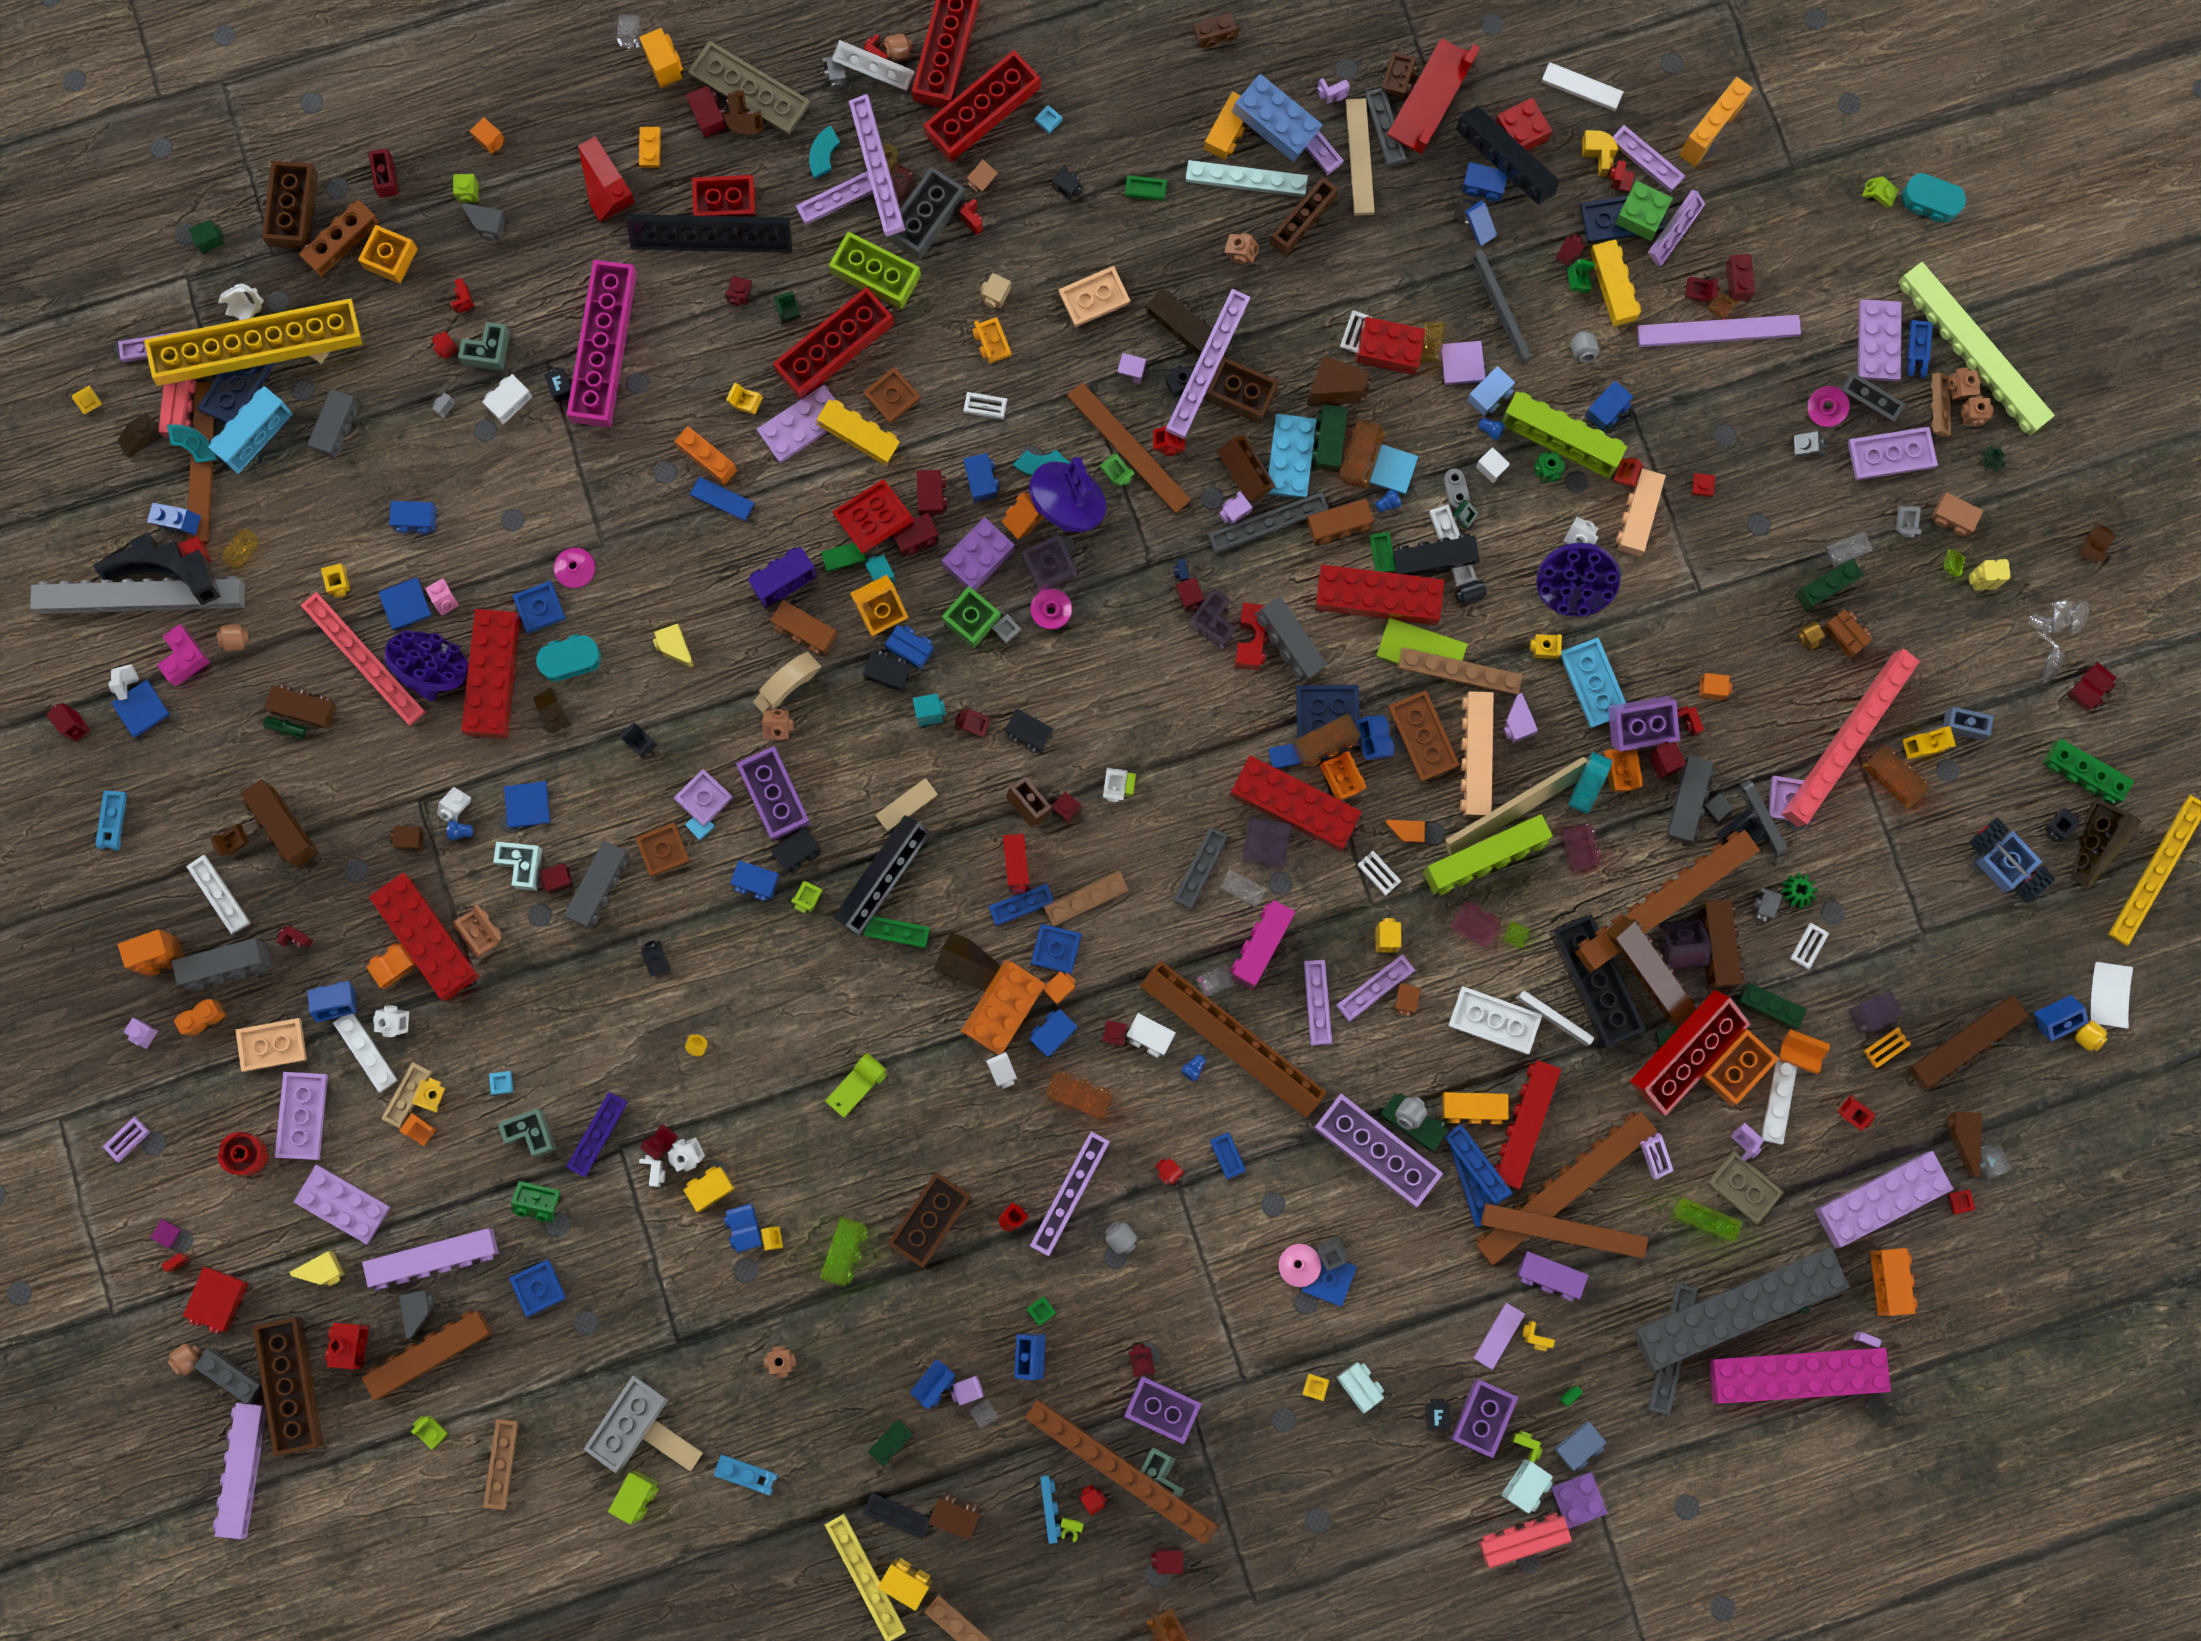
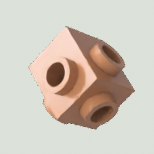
M1229 234L1224 253L1231 261L1238 264L1253 263L1255 256L1258 254L1259 245L1250 234Z
M1960 368L1956 370V373L1948 376V387L1951 391L1952 400L1969 399L1971 396L1980 395V378L1978 377L1977 370L1969 371V368Z
M1981 395L1971 396L1961 408L1963 425L1982 426L1993 415V405H1990V398H1983Z
M764 710L762 720L763 739H789V733L794 729V720L790 719L789 710Z
M785 1346L772 1347L773 1352H767L768 1357H764L765 1370H769V1374H775V1378L787 1377L788 1372L794 1371L793 1367L796 1366L795 1353L792 1354L791 1349L785 1350ZM777 1358L783 1360L781 1366L776 1365L775 1361Z

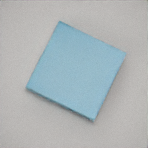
M1379 444L1366 483L1387 490H1395L1399 494L1406 495L1418 456Z

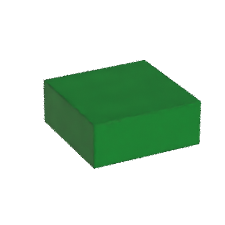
M1044 1296L1027 1308L1039 1326L1056 1314Z
M1573 1385L1559 1401L1565 1407H1569L1583 1391L1577 1385Z

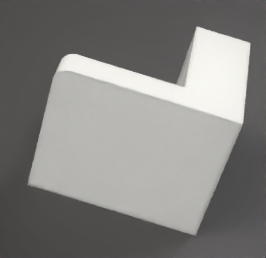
M1492 447L1478 461L1476 468L1494 483L1498 476L1509 466V462Z

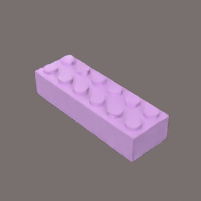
M1343 1094L1336 1098L1313 1128L1413 1208H1417L1443 1174Z
M1929 1151L1814 1209L1834 1248H1841L1953 1190V1187L1934 1152Z

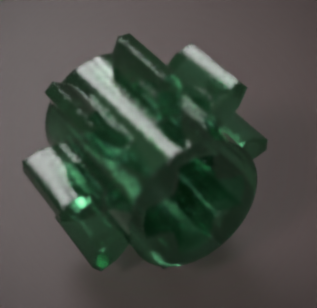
M1991 445L1988 451L1984 450L1981 453V456L1984 458L1980 461V464L1986 467V471L1993 469L1996 472L1999 470V467L2006 465L2003 459L2007 454L2003 453L2002 447L1994 449Z

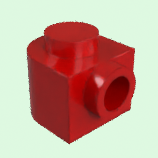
M446 331L437 333L432 337V341L436 345L433 350L439 358L444 357L447 359L459 351Z
M1162 1158L1155 1165V1168L1160 1172L1158 1177L1166 1185L1169 1182L1173 1185L1184 1174V1171L1171 1158L1167 1160Z
M1012 1202L999 1216V1225L1004 1231L1013 1232L1029 1216L1022 1207Z
M1093 1484L1081 1490L1083 1494L1079 1497L1090 1516L1105 1508L1104 1502L1107 1500L1101 1489L1096 1491Z

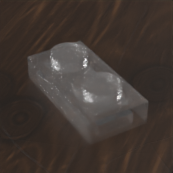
M1865 531L1825 548L1834 567L1873 550Z
M1229 869L1220 886L1221 890L1257 908L1267 890Z

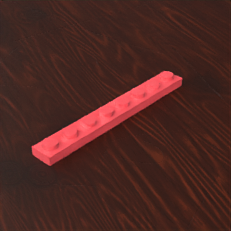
M317 592L301 604V607L409 726L426 713Z

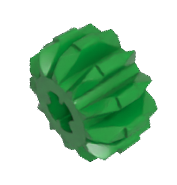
M1797 873L1795 877L1790 875L1787 877L1788 881L1782 883L1785 889H1782L1781 893L1787 894L1783 901L1786 902L1790 899V907L1796 904L1798 909L1803 908L1804 905L1808 907L1811 905L1810 900L1814 901L1817 898L1813 893L1817 892L1818 888H1812L1811 885L1815 884V881L1809 882V875L1807 874L1803 878L1801 873ZM1801 888L1803 892L1798 894L1796 890Z

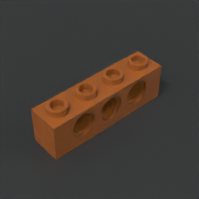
M358 199L355 203H351L341 216L336 217L326 230L320 231L313 242L305 245L299 255L321 278L380 222ZM352 221H357L354 226H349ZM337 235H342L340 239L334 240ZM323 248H327L325 253L319 254Z

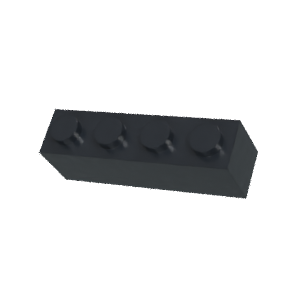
M1462 534L1458 536V539L1452 540L1450 538H1442L1437 543L1431 544L1428 541L1417 544L1418 546L1411 548L1409 545L1400 546L1397 550L1393 551L1397 574L1417 576L1480 564L1476 536H1471V534Z

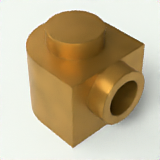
M1813 621L1798 629L1797 638L1807 649L1814 650L1822 645L1821 642L1825 635L1817 622Z

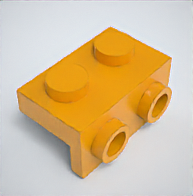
M997 317L981 323L978 320L974 321L975 328L972 329L975 340H980L982 346L979 347L983 359L987 358L988 363L991 364L1012 356Z

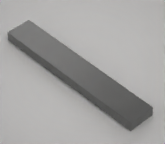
M1482 249L1475 251L1472 261L1520 364L1529 363L1531 358L1529 349Z
M1323 492L1214 531L1207 536L1214 554L1304 522L1309 515L1329 510Z
M1676 1283L1669 1314L1694 1304L1698 1289ZM1682 1360L1656 1370L1647 1410L1670 1416Z

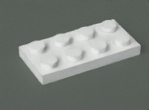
M1462 986L1448 1027L1529 1055L1542 1014Z

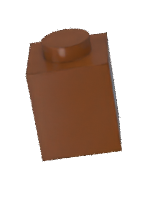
M1400 983L1397 988L1393 1010L1398 1011V1015L1410 1017V1014L1414 1015L1417 1010L1421 988Z

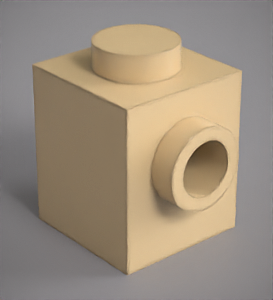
M992 273L988 282L985 281L980 290L984 304L991 308L997 307L1001 309L1011 290V281Z

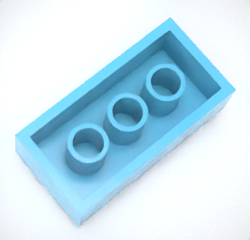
M263 386L262 389L257 390L253 394L248 404L240 408L238 415L226 423L224 430L211 440L208 448L239 474L293 413L282 400Z

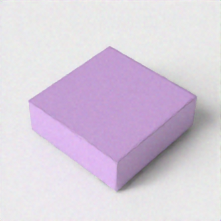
M1863 1332L1855 1333L1853 1339L1873 1348H1879L1881 1344V1339Z

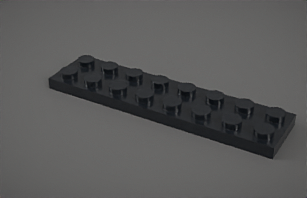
M627 214L626 216L631 249L792 253L793 250L790 218Z

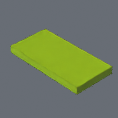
M1389 618L1376 658L1398 665L1401 649L1408 648L1462 661L1468 644Z

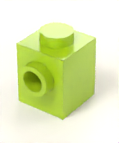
M453 174V194L458 203L479 202V183L474 174Z

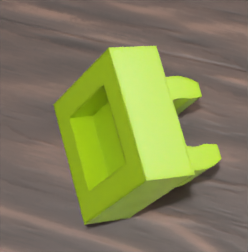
M1063 1517L1060 1526L1064 1528L1061 1532V1538L1064 1539L1066 1532L1070 1531L1074 1535L1073 1542H1075L1078 1538L1077 1532L1082 1533L1084 1522Z

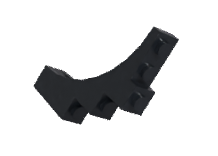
M149 532L130 540L131 547L93 564L95 571L103 580H111L118 576L140 572L161 573L177 578L188 585L192 594L201 605L221 597L209 562L200 550L182 557L180 548L175 541L159 547Z

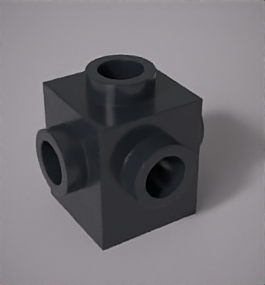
M1188 365L1184 367L1177 366L1165 375V383L1173 399L1182 395L1193 370L1190 371Z

